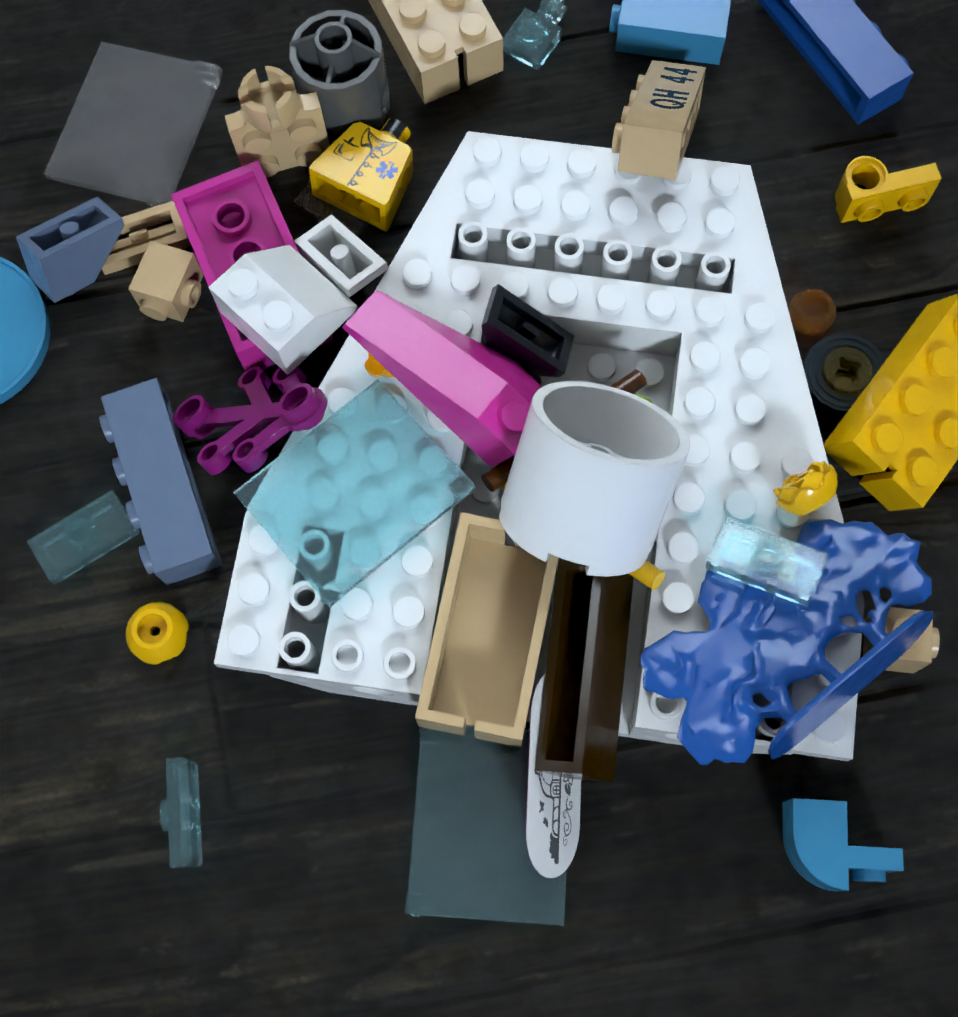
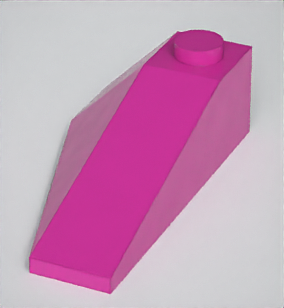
M378 290L342 326L347 333L488 466L493 467L516 454L533 396L542 387L516 361Z

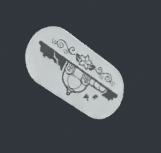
M545 673L535 688L530 711L526 845L529 858L535 870L543 877L556 878L569 867L577 849L580 831L581 780L567 779L535 770Z

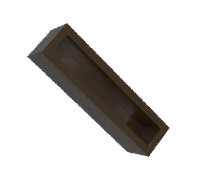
M559 560L535 770L567 779L614 782L634 577L630 574L609 577L586 575V565Z

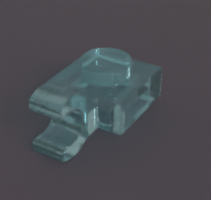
M542 0L537 13L524 8L503 37V51L530 67L539 70L562 38V28L556 24L561 21L567 11V6L562 4L565 0Z

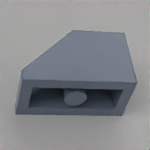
M97 196L16 236L31 280L54 303L94 283L124 227V222L114 210Z

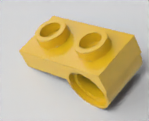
M860 156L853 159L845 170L835 193L837 204L835 208L841 223L856 219L860 222H867L878 218L885 212L898 209L913 211L929 202L942 178L936 163L888 173L887 168L880 160L871 156ZM855 184L863 185L867 189L859 188Z

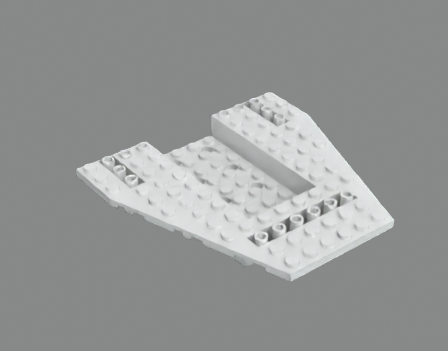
M468 131L376 290L485 345L481 325L492 288L499 284L574 335L564 375L560 377L531 375L540 382L542 387L562 381H582L612 386L637 369L646 378L647 385L635 394L649 398L653 404L670 414L685 429L690 439V450L647 558L648 562L665 572L664 580L655 590H652L636 578L633 580L618 736L682 745L677 738L687 701L684 698L668 699L655 692L646 691L643 688L642 678L645 670L640 663L641 654L644 649L667 636L673 630L687 633L691 631H707L709 629L710 620L704 613V609L698 604L701 584L705 579L707 570L729 572L735 578H743L748 573H768L780 585H790L797 581L794 545L804 523L808 519H832L839 523H844L837 494L818 509L803 516L790 514L775 503L778 501V498L773 490L776 488L782 489L787 477L806 472L809 465L813 462L821 463L825 461L827 465L829 464L751 165L684 157L676 180L618 172L619 153H612V148ZM349 334L319 386V389L322 390L328 399L323 419L312 429L292 432L245 513L214 664L219 668L270 675L277 679L329 693L418 706L460 513L499 519L504 491L498 488L491 492L485 486L481 475L493 467L488 466L395 377H374L367 373L365 362L369 358L368 351ZM507 534L505 545L515 547V542ZM557 571L526 721L529 723L535 688L540 678L546 673ZM860 591L857 595V610L863 617L864 597L862 591ZM852 616L840 618L844 625L850 627L858 625ZM854 632L841 633L830 640L825 647V659L841 674L860 659L862 634ZM822 674L812 675L803 680L792 681L787 690L793 709L798 712L831 683ZM760 693L753 695V702L760 707L772 704ZM858 693L785 754L792 755L794 753L841 761L852 760ZM783 718L762 719L755 729L753 753L769 754L768 748L772 739L786 724Z

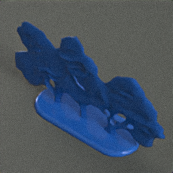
M808 519L804 523L794 545L797 581L792 584L780 585L768 573H748L743 578H735L729 572L707 570L705 579L701 584L698 604L704 609V613L710 620L709 629L707 631H691L687 633L673 630L667 636L646 647L641 654L640 663L645 670L642 678L643 688L646 691L655 692L668 699L684 698L687 701L680 721L677 738L700 765H708L714 759L724 763H745L753 753L755 729L763 718H783L786 721V724L778 731L768 748V753L772 759L782 756L799 744L902 656L931 623L934 613L931 611H920L904 621L890 634L886 633L885 621L890 606L902 605L909 607L924 603L932 594V578L917 563L921 543L918 540L910 539L905 533L887 536L873 522L854 520L842 524L832 519ZM883 587L889 589L892 597L886 603L880 597V589ZM864 590L871 593L876 611L872 609L867 613L872 619L871 622L867 623L857 610V595L860 591ZM852 616L858 625L854 627L844 625L840 618ZM848 632L864 634L872 643L873 648L843 674L825 659V647L835 636ZM822 674L831 683L798 712L793 709L787 690L792 681L803 680L812 675ZM760 693L772 704L760 707L753 702V695Z

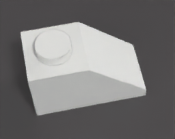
M332 214L294 240L299 254L348 298L389 269L385 260Z

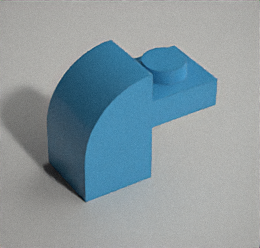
M792 798L782 802L783 843L786 854L795 870L811 884L829 891H849V870L853 872V881L886 882V872L904 871L902 848L848 846L847 801Z

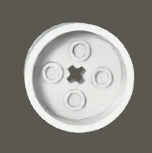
M562 381L545 385L536 391L529 408L502 496L499 514L500 523L515 543L544 562L550 558V555H554L570 562L586 565V575L620 576L634 572L644 565L652 549L690 450L689 436L681 424L670 414L655 404L629 392L606 385L582 381Z

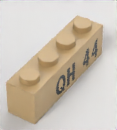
M652 60L646 75L639 74L636 90L631 91L629 104L623 108L621 123L617 122L614 129L612 153H619L618 172L676 180L699 113L706 67Z

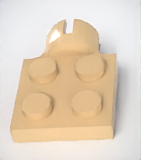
M265 66L269 81L260 83L256 69L251 70L243 78L238 89L241 109L235 113L225 115L228 131L241 166L258 160L266 178L285 169L297 166L308 167L330 146L317 92L298 94L291 76L280 68Z

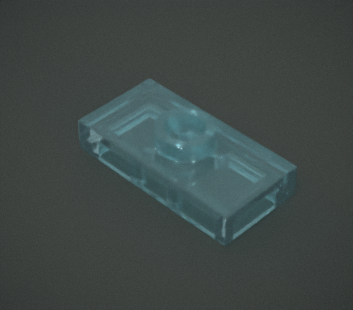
M111 490L29 539L27 543L49 581L56 585L140 532L138 529H134L126 508L118 495Z
M727 517L706 559V569L808 607L828 563L829 554Z
M185 757L166 759L167 799H163L160 803V822L163 831H168L170 867L179 869L201 867L203 863L198 764Z

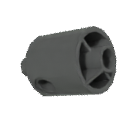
M327 10L309 17L296 29L290 42L289 59L298 94L317 92L327 136L330 140L336 141L356 122H362L378 130L384 124L390 111V92L382 40L375 26L362 15L347 10Z

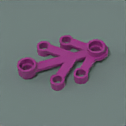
M254 366L247 369L238 380V386L249 397L252 405L214 409L201 395H194L178 406L173 415V422L188 437H195L197 439L207 437L217 427L235 426L218 440L205 445L197 456V462L210 475H216L225 470L233 458L245 472L251 473L265 463L268 456L266 449L289 431L309 430L318 425L324 417L328 399L321 389L311 387V385L305 383L307 376L297 366L288 375L280 367L273 375V382L284 395L279 402H273L268 391L271 379L259 366ZM267 423H271L259 434H257L254 438H249L251 435H253Z

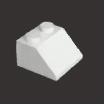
M290 245L244 254L209 286V290L221 314L287 375L358 310L357 305Z

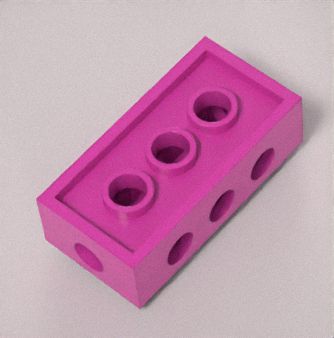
M258 160L170 194L208 286L214 283L244 254L290 245L298 252ZM218 308L244 370L246 371L254 366H259L263 370L275 365L264 352L222 315ZM333 334L319 346L334 341Z

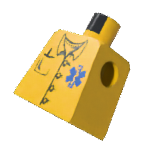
M395 118L388 119L380 131L362 122L353 123L310 165L309 174L312 195L387 232L413 173V150L409 145L405 144L410 137L409 128L402 121Z

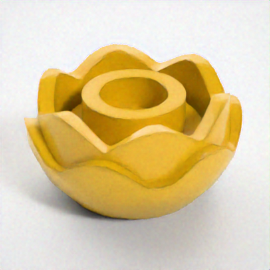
M825 461L821 463L813 462L809 465L806 472L790 475L785 479L782 489L776 488L773 490L778 498V501L775 503L784 511L797 516H803L818 509L836 494L838 481L834 467L831 464L827 465Z
M165 602L148 603L135 611L129 619L125 633L126 642L130 651L143 662L152 665L160 664L163 661L177 657L184 650L189 624L185 615L173 605ZM155 628H160L159 635L153 636L152 631Z

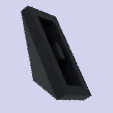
M497 284L493 287L481 325L485 345L516 361L530 375L548 377L564 375L574 335L501 285Z

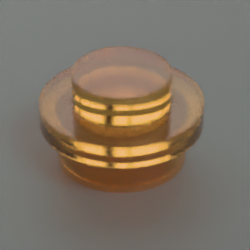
M808 289L799 292L793 297L788 307L793 328L805 335L815 336L826 332L836 318V307L832 298L820 289Z

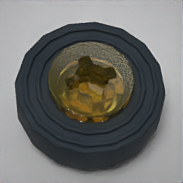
M838 333L824 337L809 349L802 364L815 411L833 419H842L885 362L883 354L872 342L858 335ZM838 368H840L841 370L850 371V373H841L838 371Z

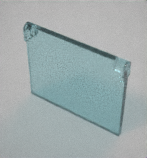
M377 379L233 493L320 596V601L331 608L349 591L472 493L476 487L472 480L456 463L454 464Z
M471 726L466 727L465 736L420 727V753L405 914H410L412 917L426 915L564 926L567 869L556 878L543 877L535 870L527 851L526 809L530 730L524 731L522 746L519 748L477 739L474 735V727Z

